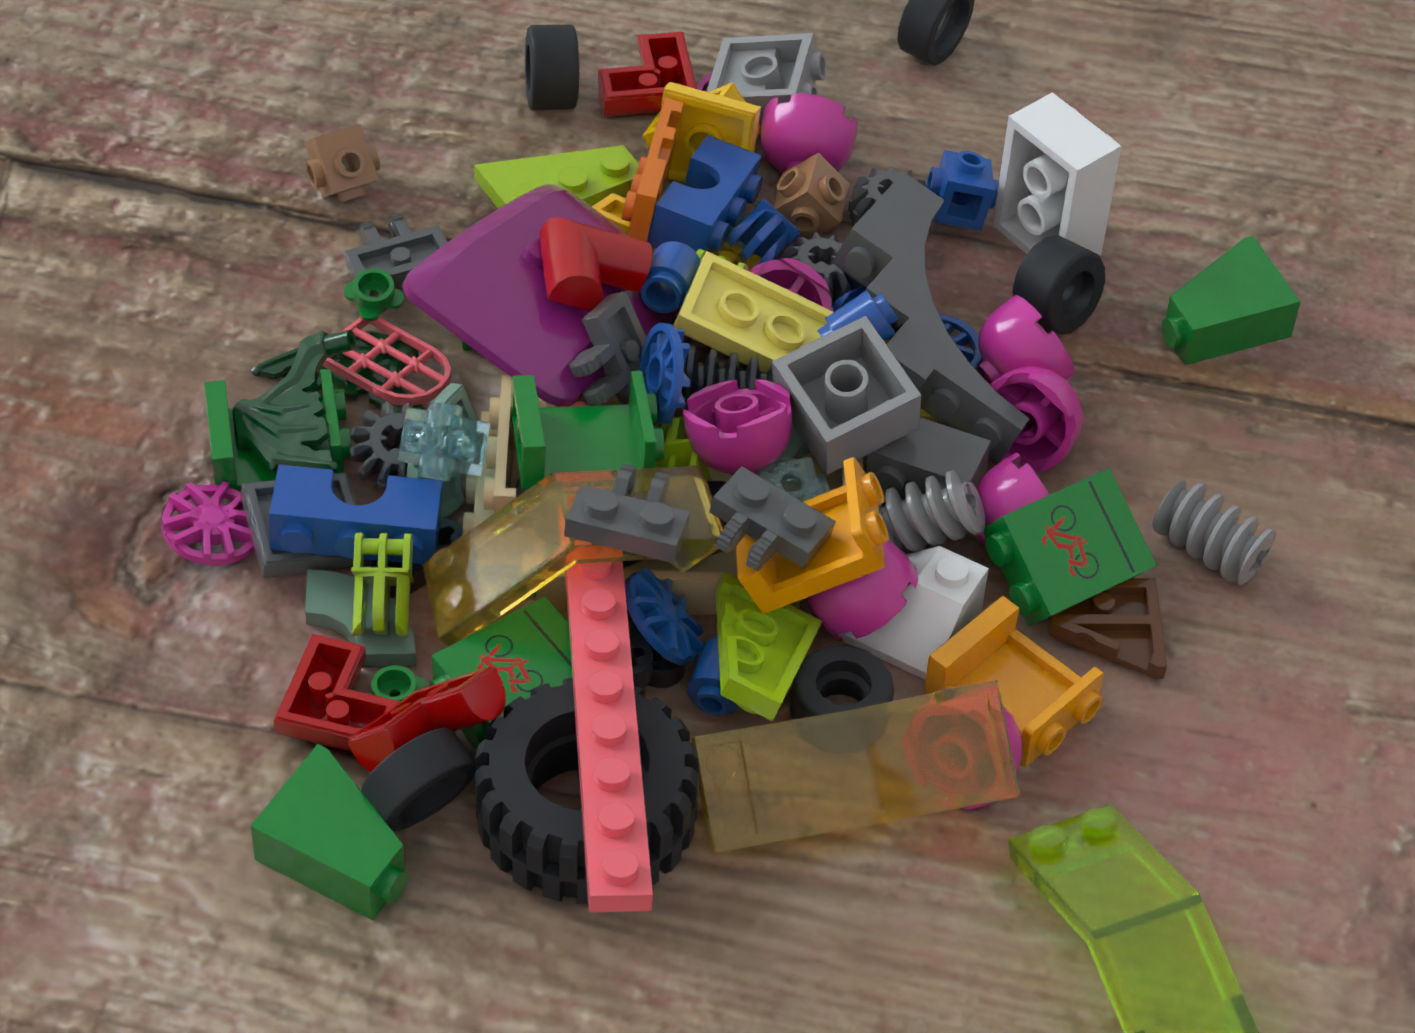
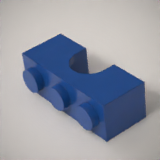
M707 135L690 159L685 184L673 181L656 203L647 242L655 249L665 242L676 241L688 245L695 252L698 249L710 253L713 250L720 252L727 239L730 226L735 228L739 225L746 204H753L760 192L763 177L757 175L761 155Z
M278 465L269 512L270 550L354 559L356 533H364V538L378 539L380 533H388L389 539H404V534L406 533L413 536L412 564L434 566L441 520L443 481L388 475L386 490L381 498L367 505H351L341 501L334 495L333 470ZM364 555V559L378 560V555ZM388 555V561L402 563L403 555Z

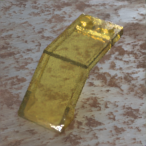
M697 465L637 468L636 483L633 492L630 493V497L647 501L651 480L654 479L656 472L668 474L670 477L664 504L690 511L688 530L675 562L671 563L683 574L719 549L716 544L723 530L720 519L709 512L713 498L704 471ZM620 469L551 473L448 547L437 551L431 559L423 564L438 638L447 646H450L482 630L575 564L654 559L564 536L565 520L580 486L585 485L613 492Z
M998 680L941 689L929 694L849 711L696 736L690 739L691 743L696 746L699 759V790L711 854L1020 797Z

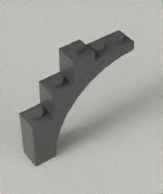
M903 172L851 228L832 264L867 287L866 290L872 299L882 293L898 317V320L891 324L896 334L886 340L885 344L920 392L921 408L948 427L991 440L989 456L1000 463L1029 421V418L988 384L970 365L948 334L933 303L925 272L926 239L930 224L943 204L944 199Z

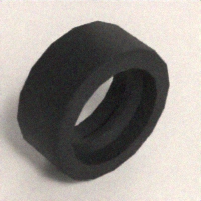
M908 0L898 27L897 41L900 50L932 66L943 63L962 40L973 13L975 0Z
M448 728L431 730L412 739L381 761L367 776L361 786V792L393 832L399 831L425 820L456 798L474 778L476 772L475 760L453 730Z

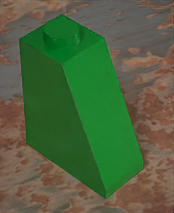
M1249 236L1239 241L1170 296L1166 317L1161 324L1162 335L1166 344L1170 348H1174L1183 363L1189 365L1292 337L1301 301L1255 237Z
M317 744L251 824L254 858L259 863L373 921L386 903L393 904L397 901L406 886L408 873L405 871L403 843L331 752Z

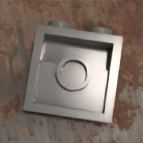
M813 33L723 38L707 92L733 82L746 103L761 107L759 124L761 125L764 109L772 99L778 97V105L790 102L791 94L805 93L818 95L815 82L816 80H825L826 57L824 52H818Z

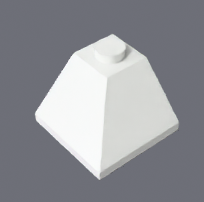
M941 546L906 554L918 572L916 588L909 581L902 593L908 601L906 605L888 623L865 637L856 639L851 631L841 634L843 642L865 649L879 659L926 680L929 655L970 623L982 611L989 568Z

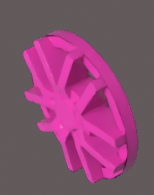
M225 481L221 485L198 486L191 482L186 484L185 489L179 493L169 495L161 518V531L166 543L181 557L204 565H227L249 556L254 552L255 548L250 529L246 528L249 526L245 511H241L243 508L241 492L229 488V482ZM224 498L232 500V502L226 506L221 504ZM191 499L196 506L189 503L187 500ZM174 510H176L180 514L171 517ZM177 530H184L178 534H174L173 532ZM232 541L244 542L245 544L239 549L234 550ZM201 542L203 552L191 549L187 545ZM211 545H222L224 553H211Z

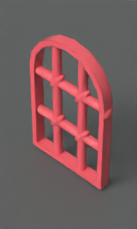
M380 317L375 321H365L358 318L342 330H351L355 336L375 346V348L367 354H359L355 351L342 353L356 361L348 368L331 358H327L322 365L384 401L388 400V402L396 405H405L409 402L412 406L428 403L434 400L450 384L451 366L443 353ZM370 323L390 336L385 340L382 338L379 340L361 329ZM400 340L423 354L418 358L415 356L411 358L391 347V345ZM380 353L384 355L387 353L407 364V366L397 373L396 371L391 372L371 360ZM433 358L443 366L445 374L442 375L423 363ZM362 367L364 369L369 368L388 379V381L379 386L355 372ZM415 371L416 373L421 372L439 383L437 386L425 391L404 378ZM394 386L397 388L401 386L413 394H397L389 390Z

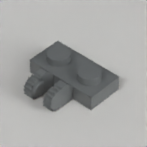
M400 213L390 215L388 217V228L392 238L382 240L371 221L361 223L359 230L364 246L345 251L346 267L353 280L360 272L376 268L384 270L391 275L395 289L403 287L407 274L413 268L448 243L439 225L411 232Z
M625 291L609 294L582 319L594 347L578 354L575 360H572L569 367L576 378L590 375L601 368L600 366L602 365L607 376L594 381L583 392V397L589 406L605 403L614 397L615 394L621 405L629 404L631 371H639L641 353L647 337Z
M622 464L616 477L613 492L607 489H597L585 485L580 486L565 520V537L662 561L675 562L688 530L690 511L664 504L669 487L670 477L668 474L656 472L654 479L650 483L647 501L630 497V493L634 490L637 476L636 467Z
M742 466L714 495L709 509L710 513L727 522L717 540L716 546L720 550L730 553L746 534L757 540L749 550L748 558L746 559V565L755 571H759L776 552L804 568L831 537L836 523L833 519Z

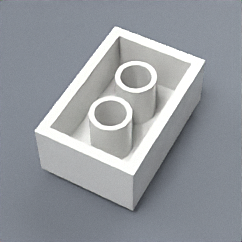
M1053 92L1009 115L992 226L1026 254L1044 238L1059 235L1101 256L1122 146Z

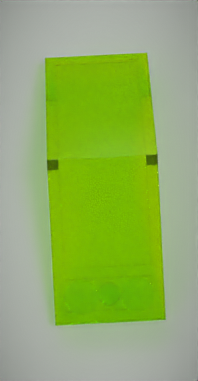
M1112 805L1093 808L1084 814L1051 825L1039 826L1031 832L1008 839L1010 859L1087 943L1124 1033H1259L1200 894Z

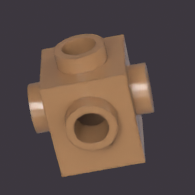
M361 123L320 135L304 142L310 158L305 164L307 176L312 187L320 189L322 198L337 194L339 203L367 194L366 184L379 180L376 172L380 170L379 156L373 143H367Z
M817 153L783 172L777 184L778 191L773 207L801 231L798 237L809 240L814 236L815 232L818 234H828L841 223L850 183L826 159Z

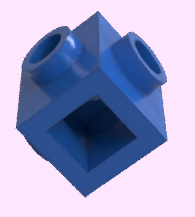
M944 150L939 167H931L926 183V188L944 199L943 204L934 217L935 222L982 231L989 208L993 209L996 204L999 180L993 177L991 159L983 158L981 155L971 151L957 153Z

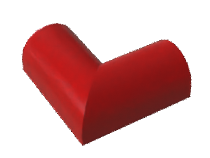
M684 32L637 35V46L642 66L598 69V94L603 118L659 113L662 107L663 91L669 82L697 89Z
M562 217L549 218L539 232L547 299L550 301L592 311L603 299L602 283L638 293L645 283L652 260V246L649 242Z
M312 634L276 713L274 728L280 735L351 751L347 743L350 740L349 737L400 701L353 690L366 659V646Z
M489 666L416 690L349 737L350 740L347 743L358 762L369 772H372L381 761L395 750L431 730L448 728L455 732L495 719L503 712L506 703V693L502 679L496 667L491 668Z

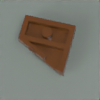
M1156 578L1128 579L1047 618L1049 636L1152 678L1164 679L1167 661Z

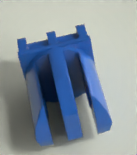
M763 199L751 214L732 230L729 236V246L732 248L740 240L745 247L738 257L747 262L754 254L762 257L756 264L759 265L770 260H777L784 253L785 248L789 247L796 240L801 231L766 199Z

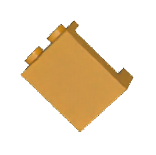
M855 457L843 461L846 485L803 501L805 504L836 521L831 537L804 568L776 552L759 571H755L746 565V559L748 558L749 550L757 540L746 534L736 546L738 580L762 614L769 613L885 568L883 543L889 541V535L878 508L879 504L884 503L883 491L873 472L865 474Z
M1001 596L929 655L924 690L935 699L944 694L963 690L985 693L1001 702L1013 715L1021 731L1022 759L1020 764L1026 768L1042 753L1046 756L1052 754L1064 740L1067 731L1078 722L1085 724L1095 716L1103 702L1100 692L1104 673L1097 667H1093L1083 677H1080L1016 629L1019 607L1006 597Z

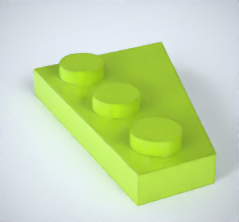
M621 145L475 164L474 179L498 209L521 195L546 184L564 187L590 206H593L611 193L621 197L627 196L628 190L630 191L634 174L637 173L639 163Z
M723 571L715 587L721 696L735 702L746 712L759 714L773 721L822 620L790 604L762 614L738 578Z

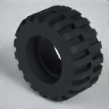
M565 678L560 686L551 688L548 682L530 690V698L526 700L521 696L517 697L504 707V717L498 715L484 731L485 740L478 745L475 757L476 818L478 819V832L483 846L491 850V859L501 871L508 873L513 869V881L529 891H532L535 886L543 890V897L561 902L563 896L577 898V904H588L582 810L559 806L546 799L537 791L549 779L561 773L579 769L573 678ZM634 686L653 886L659 882V870L664 874L671 872L681 861L682 851L690 846L693 838L695 820L697 819L699 759L696 746L690 742V732L683 721L678 717L671 719L672 709L656 697L651 701L646 699L645 691Z

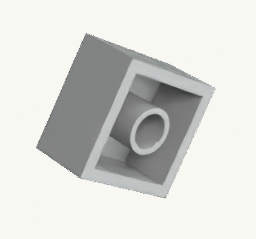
M866 316L772 361L773 383L781 385L790 394L792 424L826 475L844 467V460L855 457L858 460L920 427L921 394Z

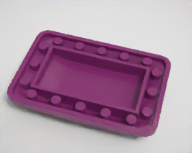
M546 184L512 200L443 245L407 274L403 282V291L413 304L510 377L534 375L538 398L552 405L568 406L580 399L585 389L589 388V385L607 376L602 365L594 373L576 378L569 367L572 360H575L578 354L594 347L582 322V319L590 311L547 299L539 232L549 218L562 217L627 236L628 233L570 190L558 185ZM602 283L604 294L602 300L609 294L626 291L646 337L653 326L658 323L674 325L681 308L669 313H658L645 305L641 298V292H632Z

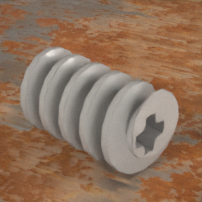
M955 470L946 472V488L943 489L935 476L927 477L925 481L926 494L923 495L914 481L907 483L905 487L906 500H902L894 487L886 489V505L882 506V504H879L878 508L885 522L889 540L905 553L907 548L913 552L922 550L927 543L933 546L943 544L947 537L952 540L964 538L967 531L974 535L982 533L985 527V513L983 502L975 485L970 480L962 483Z
M1186 481L1176 483L1158 506L1152 523L1154 531L1163 536L1169 534L1171 543L1178 547L1186 546L1187 553L1191 557L1196 559L1203 557L1205 566L1211 570L1220 569L1222 578L1226 581L1234 582L1238 580L1239 585L1246 584L1266 561L1276 537V531L1268 528L1259 537H1256L1254 534L1258 527L1259 519L1251 516L1240 526L1237 522L1241 515V507L1233 505L1222 514L1220 510L1224 503L1223 495L1216 493L1207 502H1204L1203 499L1207 492V485L1205 483L1199 482L1189 491L1186 490Z

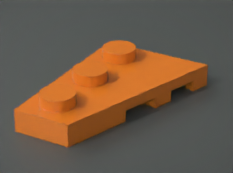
M665 97L648 156H641L637 173L634 174L630 191L628 190L621 220L630 222L628 237L647 242L655 205L665 191L684 101Z

